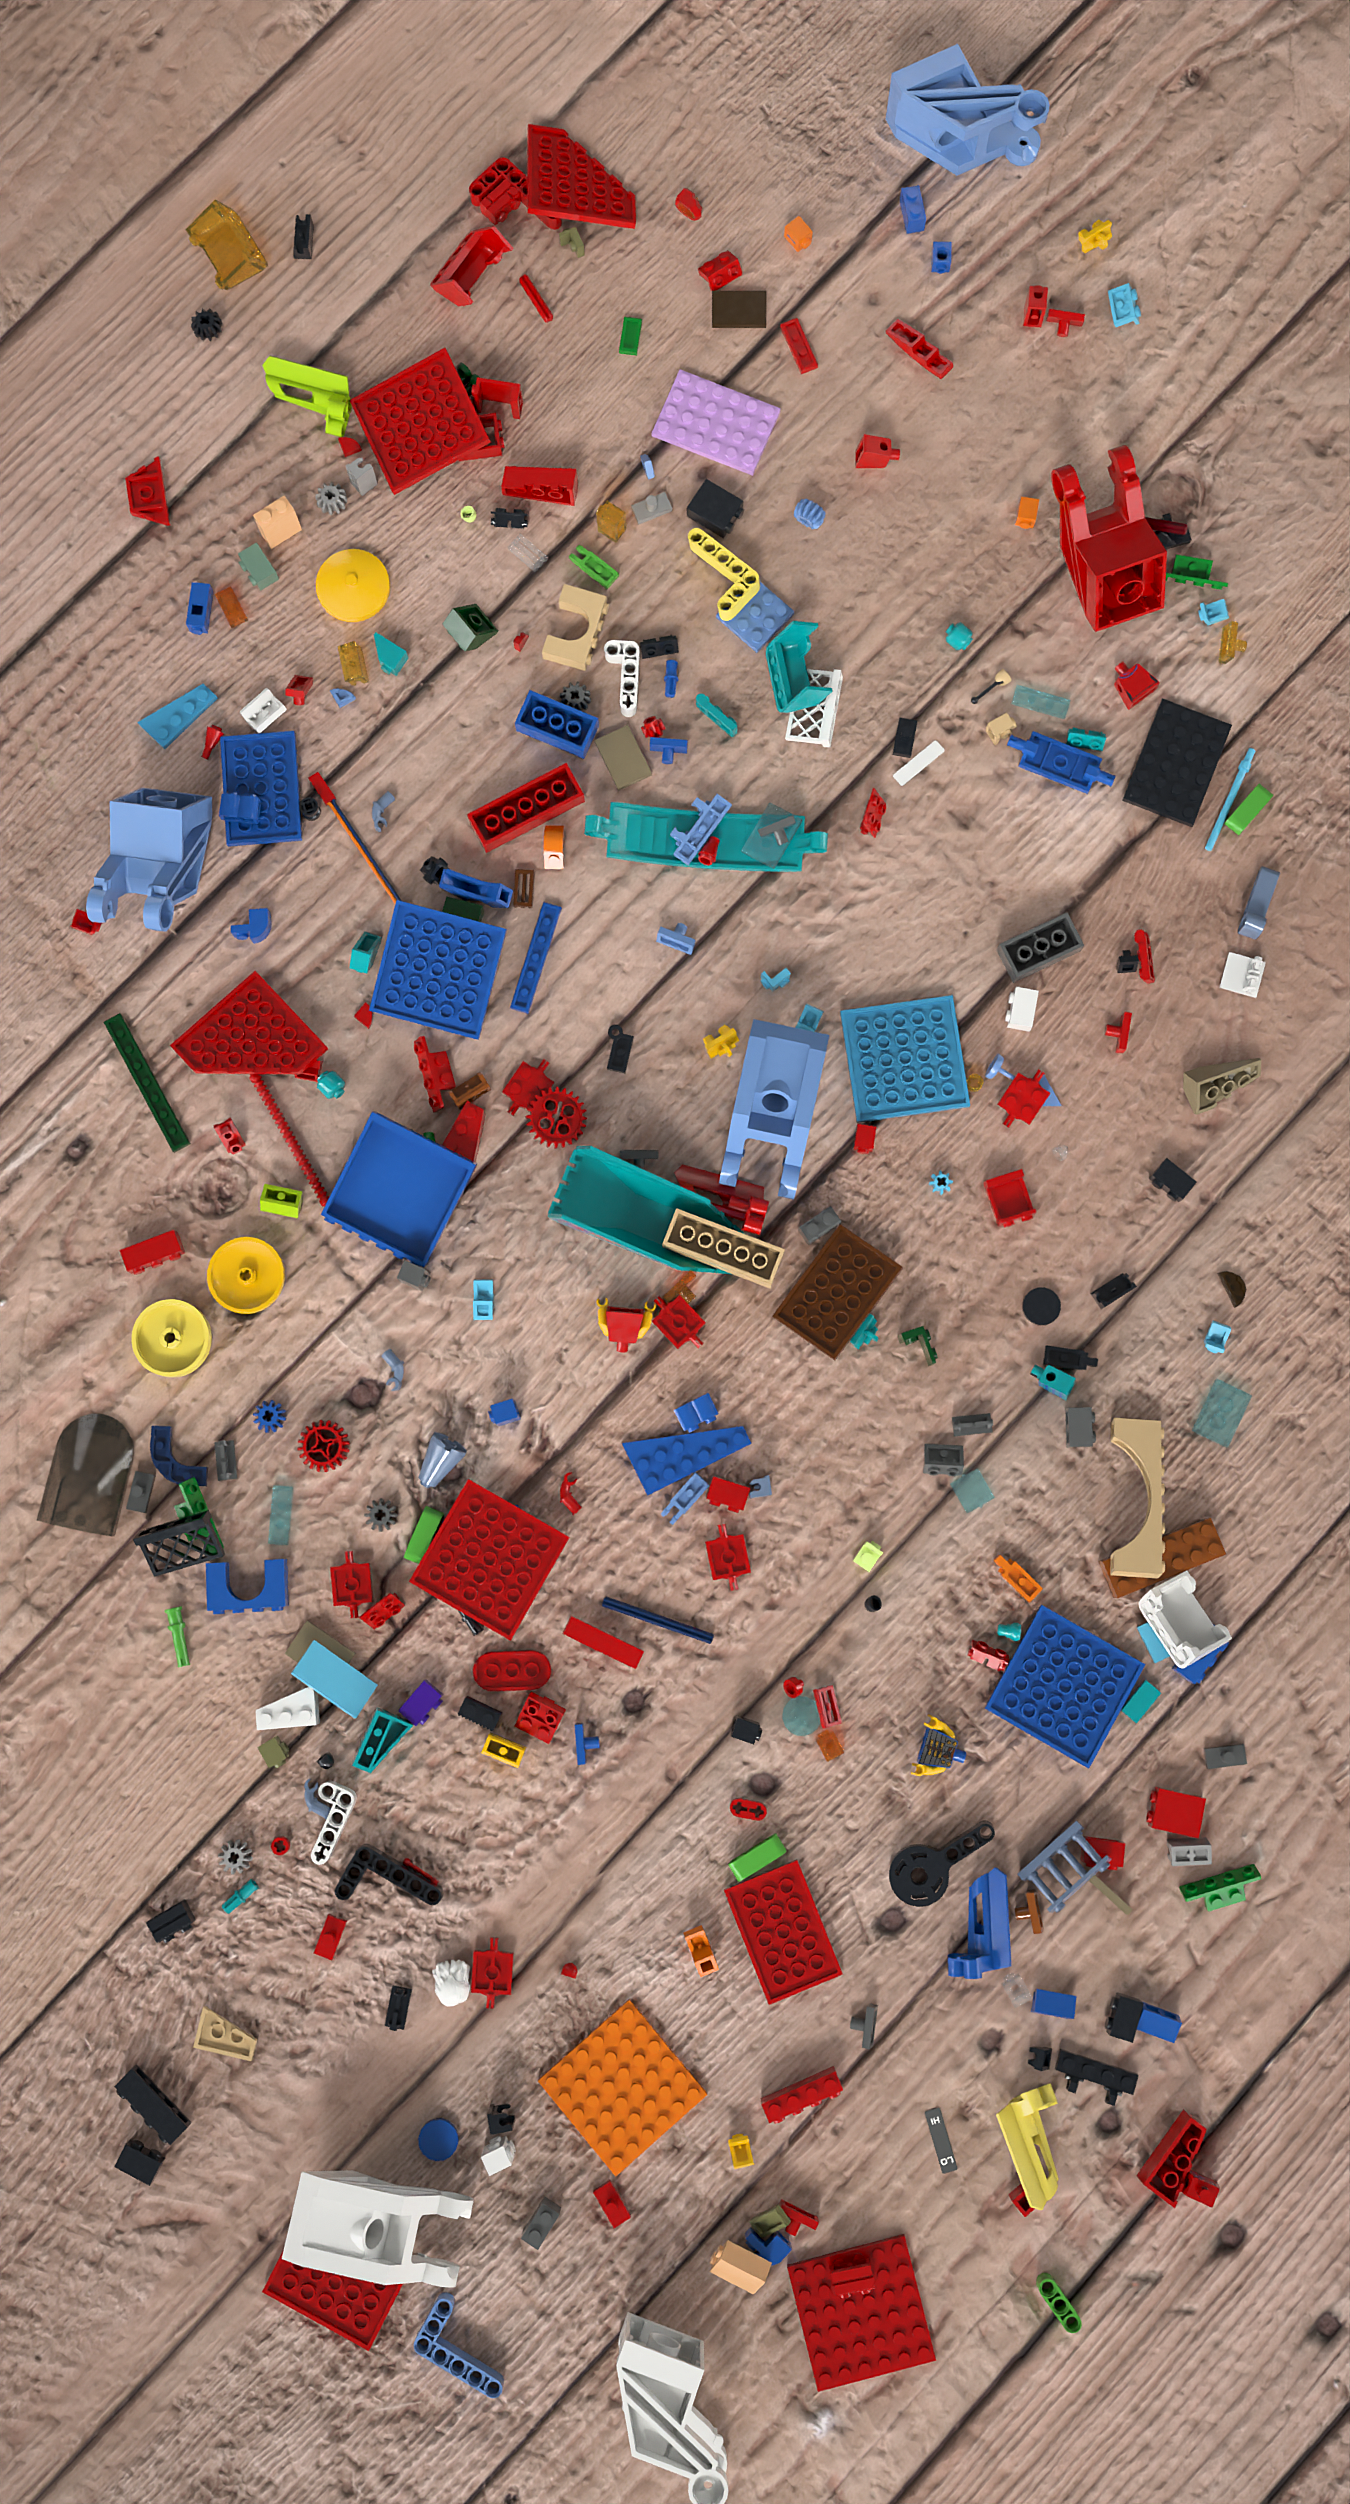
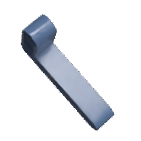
M441 2293L417 2333L414 2342L415 2352L487 2397H499L504 2385L503 2376L439 2336L452 2313L455 2303L451 2293ZM446 2301L450 2307L444 2309L440 2306V2302ZM436 2320L439 2326L433 2327L429 2321ZM424 2338L429 2344L421 2345L419 2340ZM442 2349L446 2352V2355L439 2356L436 2351ZM460 2360L464 2363V2366L458 2367L454 2364V2361ZM479 2371L482 2376L476 2378L472 2375V2372ZM497 2382L499 2387L492 2388L489 2383Z

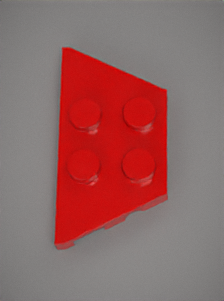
M157 456L151 464L146 467L143 465L137 472L125 478L129 508L132 516L170 526L161 459Z

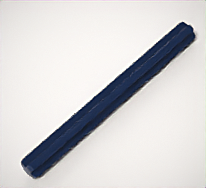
M604 1597L602 1606L708 1644H711L714 1634L610 1597Z

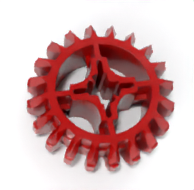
M319 1420V1426L316 1422H312L313 1429L306 1426L305 1429L308 1433L301 1432L300 1434L305 1437L304 1440L298 1439V1443L303 1444V1447H298L297 1450L304 1451L299 1457H307L303 1463L307 1465L311 1462L310 1469H314L317 1465V1472L322 1470V1466L324 1472L329 1471V1466L332 1470H336L334 1463L341 1466L342 1462L339 1459H347L343 1452H350V1449L345 1448V1445H350V1441H344L348 1434L341 1435L344 1428L341 1427L336 1430L338 1428V1423L336 1422L332 1427L330 1420H327L326 1425H324L323 1420ZM330 1430L336 1437L326 1439L321 1431ZM315 1434L316 1444L309 1449L310 1440ZM322 1441L329 1443L326 1451L318 1449ZM339 1442L338 1452L332 1458V1447ZM321 1452L327 1461L319 1462L312 1457V1454Z

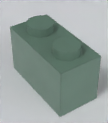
M257 542L238 553L241 560L238 562L244 572L248 571L250 582L253 586L257 585L260 591L279 580L276 571Z

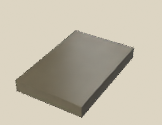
M628 725L594 740L618 791L652 776V772Z
M308 1620L285 1652L287 1656L298 1663L312 1641L315 1640L348 1664L356 1654Z

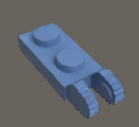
M695 1472L670 1500L671 1503L663 1510L661 1515L664 1517L673 1506L677 1507L680 1511L671 1518L670 1523L673 1525L682 1514L689 1510L710 1485Z

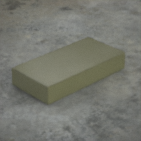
M779 2204L752 2217L749 2221L761 2239L788 2226L791 2222Z

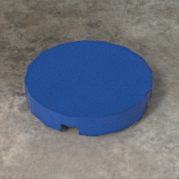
M443 2118L428 2121L420 2131L418 2138L419 2148L422 2154L430 2160L444 2161L456 2151L459 2142L455 2125Z

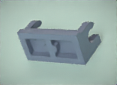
M769 1475L750 1482L749 1485L757 1484L754 1488L756 1490L759 1489V1491L749 1493L750 1499L772 1495Z

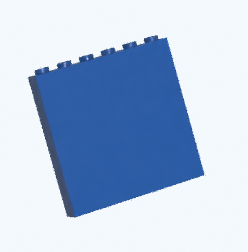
M373 1111L321 1215L325 1217V1221L331 1224L336 1222L342 1225L341 1229L349 1233L353 1231L359 1234L358 1237L366 1242L371 1240L376 1243V1247L384 1251L386 1249L393 1251L395 1257L399 1259L406 1258L412 1264L425 1267L477 1163Z

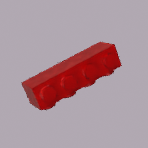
M832 2066L760 2098L761 2105L769 2124L772 2122L777 2124L784 2121L785 2116L802 2113L805 2107L820 2105L825 2098L833 2099L841 2094L840 2092L843 2091V2087L835 2067Z

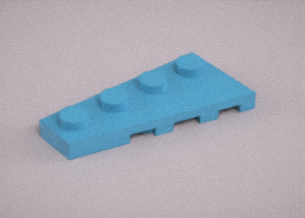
M202 684L137 723L160 746L166 749L218 698L208 687Z

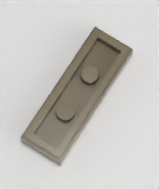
M1094 1875L1089 1880L1126 1915L1132 1912L1133 1909L1098 1877Z

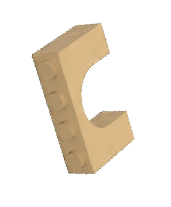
M564 584L559 598L560 609L582 615L588 621L589 628L585 635L577 640L570 641L547 635L542 650L543 659L586 671L587 665L590 666L592 662V649L597 647L598 631L601 632L603 628V615L608 613L609 604L607 603V596Z

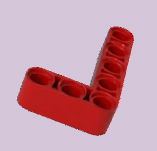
M500 157L470 184L471 203L479 207V203L504 179H507L520 192L521 202L527 207V176L509 159ZM536 215L550 229L556 230L562 226V218Z

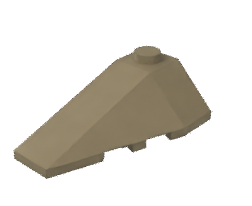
M1255 1058L1202 1066L1184 1072L1183 1089L1194 1114L1197 1115L1213 1109L1217 1106L1218 1101L1224 1097L1228 1099L1232 1096L1231 1092L1239 1087H1245L1261 1076V1059Z

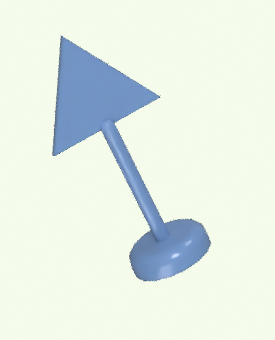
M1000 1054L995 1056L985 1073V1077L988 1079L994 1078L998 1072L1012 1080L1015 1076L1001 1068L1004 1058ZM1043 1075L1039 1084L1050 1092V1095L1042 1106H1061L1045 1075Z

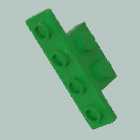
M1176 554L1172 573L1166 572V581L1170 577L1175 578L1177 583L1186 584V580L1193 581L1195 586L1204 587L1206 583L1212 584L1211 588L1222 590L1223 586L1228 587L1227 582L1209 580L1213 560Z
M195 1477L179 1484L185 1502L174 1506L179 1519L208 1510ZM211 1517L210 1522L215 1530V1533L220 1541L222 1548L224 1549L221 1538ZM207 1528L199 1529L198 1534L208 1538ZM185 1533L188 1542H190L193 1536ZM207 1545L206 1551L212 1554L217 1552L214 1546Z
M1251 1864L1182 1885L1179 1889L1186 1902L1204 1897L1205 1907L1209 1912L1245 1901L1243 1885L1261 1880V1874L1255 1864Z

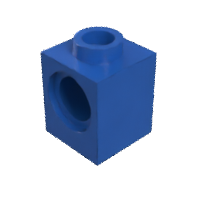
M933 242L931 272L939 274L950 272L952 242Z

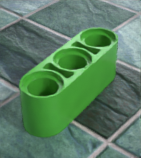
M1259 783L1224 824L1239 836L1269 802L1273 794Z
M429 1506L424 1508L404 1554L405 1559L417 1564L420 1563L437 1534L444 1517L443 1512Z
M777 1833L730 1861L728 1866L739 1882L782 1856L787 1850Z
M1039 2274L1036 2279V2285L1044 2300L1067 2332H1078L1081 2329L1082 2322L1075 2308L1050 2274ZM1051 2282V2286L1048 2289H1043V2283ZM1056 2300H1063L1061 2306H1054ZM1069 2317L1076 2318L1072 2324L1066 2323Z

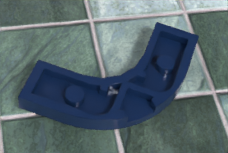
M151 1426V1458L154 1466L164 1478L175 1484H180L195 1477L198 1486L207 1487L208 1467L182 1465L174 1458L171 1449L173 1427Z

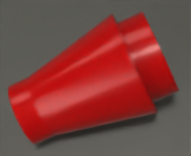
M714 836L709 838L698 853V860L702 864L709 866L716 861L720 840Z

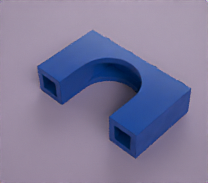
M287 1559L264 1560V1588L252 1600L240 1599L233 1593L230 1587L229 1562L206 1563L207 1611H213V1614H225V1610H232L233 1613H244V1609L252 1608V1612H264V1608L271 1607L272 1611H282L284 1606H289Z

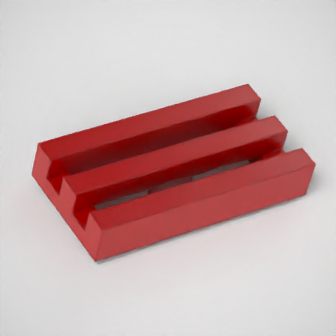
M833 1685L814 1689L813 1692L822 1729L842 1724ZM826 1691L828 1692L830 1703H828ZM831 1709H832V1713H833V1717H834V1722H833L832 1715H831V1711H830Z

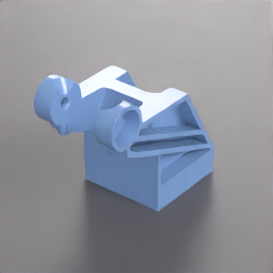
M956 44L892 73L886 121L895 138L958 176L1002 155H1005L1009 162L1016 166H1027L1033 163L1038 156L1041 139L1038 132L1032 127L1046 122L1050 104L1044 93L1032 89L1024 91L1021 84L981 87L961 48ZM1032 111L1034 115L1028 116L1027 112ZM1020 141H1026L1027 144L1023 146L1020 144Z
M140 788L110 801V855L94 877V886L90 889L87 897L86 910L91 922L106 923V920L115 918L118 898L127 893L147 895L143 908L145 927L166 932L170 928L174 915V905L197 893L212 823V796Z
M753 1019L719 1184L736 1186L741 1159L744 1157L746 1150L744 1149L746 1139L751 1138L780 1144L787 1147V1154L782 1163L784 1168L778 1196L794 1200L829 1035Z

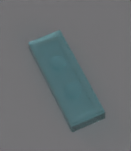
M1017 685L1011 704L1065 719L1071 700Z
M273 1485L268 1544L288 1545L294 1487Z

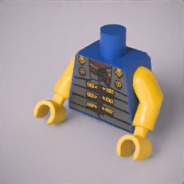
M930 1714L927 1715L931 1718L930 1723L924 1722L927 1728L917 1763H912L917 1768L914 1773L911 1772L912 1775L922 1776L941 1773L946 1768L951 1767L953 1760L964 1763L966 1751L956 1749L958 1741L955 1739V1733L946 1723Z

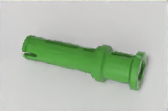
M182 1606L165 1610L169 1621L168 1629L172 1631L178 1667L190 1665L183 1631L185 1622H183L181 1615Z

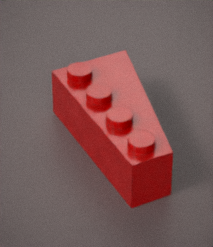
M505 466L501 485L502 494L517 498L575 506L578 490L577 469Z
M1184 2109L1136 2175L1144 2186L1174 2208H1176L1179 2193L1184 2188L1187 2173L1192 2168L1193 2158L1198 2153L1207 2130Z

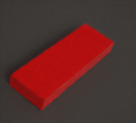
M798 318L780 324L782 333L800 373L804 374L817 369L818 363Z

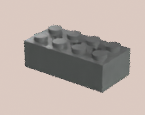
M1067 912L999 944L997 952L1012 982L1015 983L1081 952L1084 944ZM1039 945V948H1040V947H1043L1044 949H1043V950H1039V949L1037 948V946ZM1022 953V955H1026L1027 957L1022 958L1020 954Z

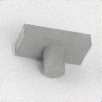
M665 492L656 496L649 495L646 500L631 505L638 525L672 511Z

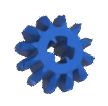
M270 1400L269 1405L266 1401H263V1408L259 1405L256 1406L259 1413L254 1412L253 1416L258 1417V1419H255L253 1422L255 1424L260 1423L258 1426L259 1430L265 1427V1433H269L270 1429L273 1432H277L276 1425L282 1428L283 1424L280 1423V1420L286 1421L287 1419L281 1416L286 1413V1410H279L282 1405L280 1403L275 1405L274 1400ZM268 1412L274 1414V1416L271 1417V1421L266 1419V1417L268 1416Z

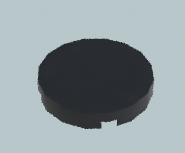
M1037 1287L1029 1291L1022 1302V1312L1025 1318L1037 1326H1046L1054 1322L1061 1311V1302L1058 1295L1045 1287Z

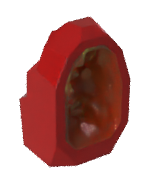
M684 188L677 195L675 206L687 218L693 221L699 220L702 217L703 208L700 206L695 193L688 188Z

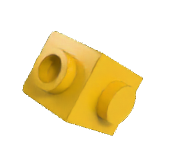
M744 2134L733 2135L732 2139L728 2140L734 2169L754 2165L748 2136H744Z

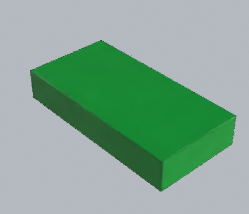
M624 317L619 354L637 356L642 319Z

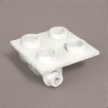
M1229 952L1219 988L1256 998L1266 962H1263L1262 957L1255 956L1253 959Z

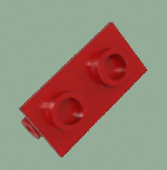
M972 1640V1646L967 1653L970 1659L983 1664L985 1658L989 1660L986 1666L997 1671L1005 1670L1006 1664L1008 1665L1009 1655L1005 1651L991 1648L983 1641L977 1642Z

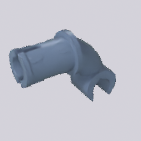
M389 791L377 801H373L372 818L374 828L378 832L382 831L378 823H383L387 827V821L381 816V813H384V809L395 801L394 796Z
M388 1349L381 1357L392 1368L391 1371L394 1372V1376L387 1380L386 1385L389 1386L392 1382H395V1387L391 1391H398L402 1386L404 1361H400L392 1350Z
M310 1778L304 1784V1797L309 1809L308 1812L313 1811L327 1819L331 1808L318 1801L317 1797L315 1798L314 1791L318 1788V1782L314 1788L310 1789L308 1787Z

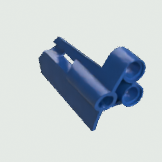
M997 1867L989 1873L980 1876L969 1887L968 1953L948 1954V1976L980 1979L983 1972L1012 1966L1007 1875ZM980 1893H982L983 1925L977 1922L976 1897Z

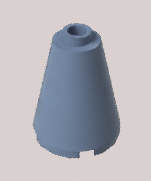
M434 1432L431 1436L418 1477L421 1480L420 1484L426 1488L436 1487L462 1460L467 1452L460 1443L455 1440L454 1442L448 1440L449 1437L442 1433Z

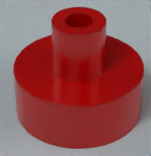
M790 1677L784 1681V1690L790 1698H796L802 1694L804 1682L801 1679L798 1680L796 1677Z

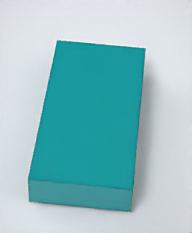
M1144 1680L1122 1707L1121 1711L1132 1721L1138 1723L1160 1696L1161 1692L1147 1680Z

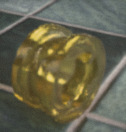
M971 1074L966 1080L967 1088L970 1092H978L983 1086V1078L978 1074ZM973 1079V1081H974L975 1079H977V1080H978V1083H977L978 1087H976V1086L972 1087V1086L970 1085V1084H971V1081H970V1080Z

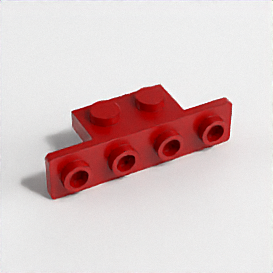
M420 1036L414 1041V1051L418 1056L419 1069L423 1074L424 1087L429 1096V1105L432 1107L433 1113H436L444 1108L440 1091L454 1089L456 1084L447 1052L429 1053L425 1036Z

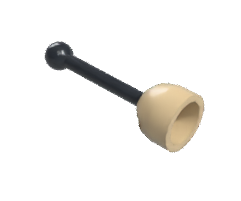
M1004 669L1000 670L995 676V682L977 697H972L971 703L977 704L978 700L996 685H1007L1011 681L1009 674Z

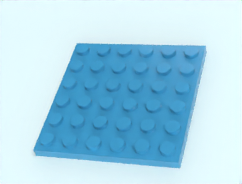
M953 995L840 1011L857 1123L970 1107Z

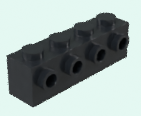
M137 2064L114 2086L117 2089V2094L131 2104L130 2107L135 2113L141 2114L145 2124L151 2129L154 2128L159 2133L158 2137L164 2143L171 2145L192 2123Z

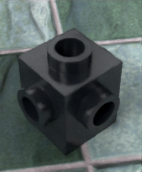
M431 856L423 863L420 871L424 874L423 879L426 882L439 886L443 869L449 868L445 860Z

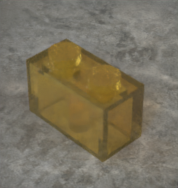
M607 500L604 505H600L596 512L598 532L616 543L626 530V513Z

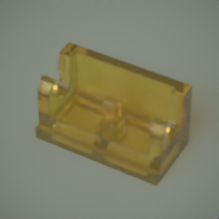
M355 641L338 646L345 682H349L353 686H356V681H361L364 684L368 683L362 648Z

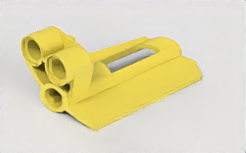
M1051 2083L1018 2095L996 2114L1030 2207L1038 2210H1043L1046 2202L1054 2196L1058 2188L1057 2181L1059 2180L1039 2115V2110L1058 2104ZM1034 2144L1040 2147L1048 2168V2178H1046Z

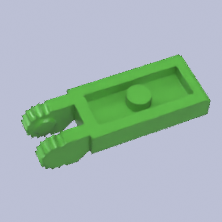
M578 545L576 550L585 558L581 560L571 553L569 559L608 590L619 577V573L594 553Z

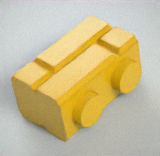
M490 1732L481 1753L488 1756L491 1755L492 1758L518 1768L527 1747Z

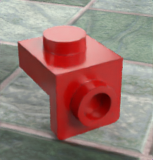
M76 909L70 927L93 935L95 932H99L102 923L91 922L87 912Z

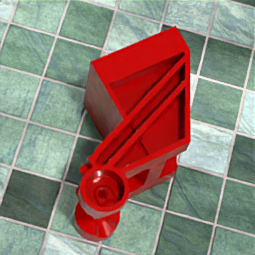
M1121 445L1108 450L1112 463L1107 469L1114 483V502L1110 506L1086 514L1084 502L1086 496L1080 487L1077 473L1071 464L1058 467L1051 472L1053 490L1060 503V548L1085 616L1095 632L1164 608L1167 551L1145 519L1140 479L1136 474L1133 455L1127 445Z

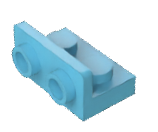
M1127 283L1109 290L1108 296L1115 327L1132 321L1136 325L1140 324L1139 317L1141 316L1139 306H1136L1135 300L1138 299L1136 289H1132L1130 284Z

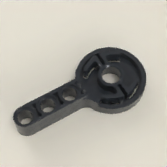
M986 1820L980 1821L940 1848H934L930 1845L913 1844L901 1849L894 1856L889 1868V1881L895 1895L904 1903L916 1907L929 1906L937 1902L944 1895L948 1887L950 1868L994 1838L995 1831L992 1823ZM982 1827H989L991 1833L983 1836L980 1833V1829ZM968 1837L974 1840V1844L969 1847L963 1844L964 1839ZM950 1848L958 1851L955 1857H949L946 1854ZM918 1867L923 1868L927 1873L925 1880L917 1882L911 1877L912 1871Z

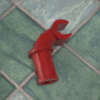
M569 1472L564 1475L560 1487V1503L563 1502L572 1515H574L582 1506L571 1495L570 1487L576 1483L577 1478L573 1482H568L567 1478L572 1473Z

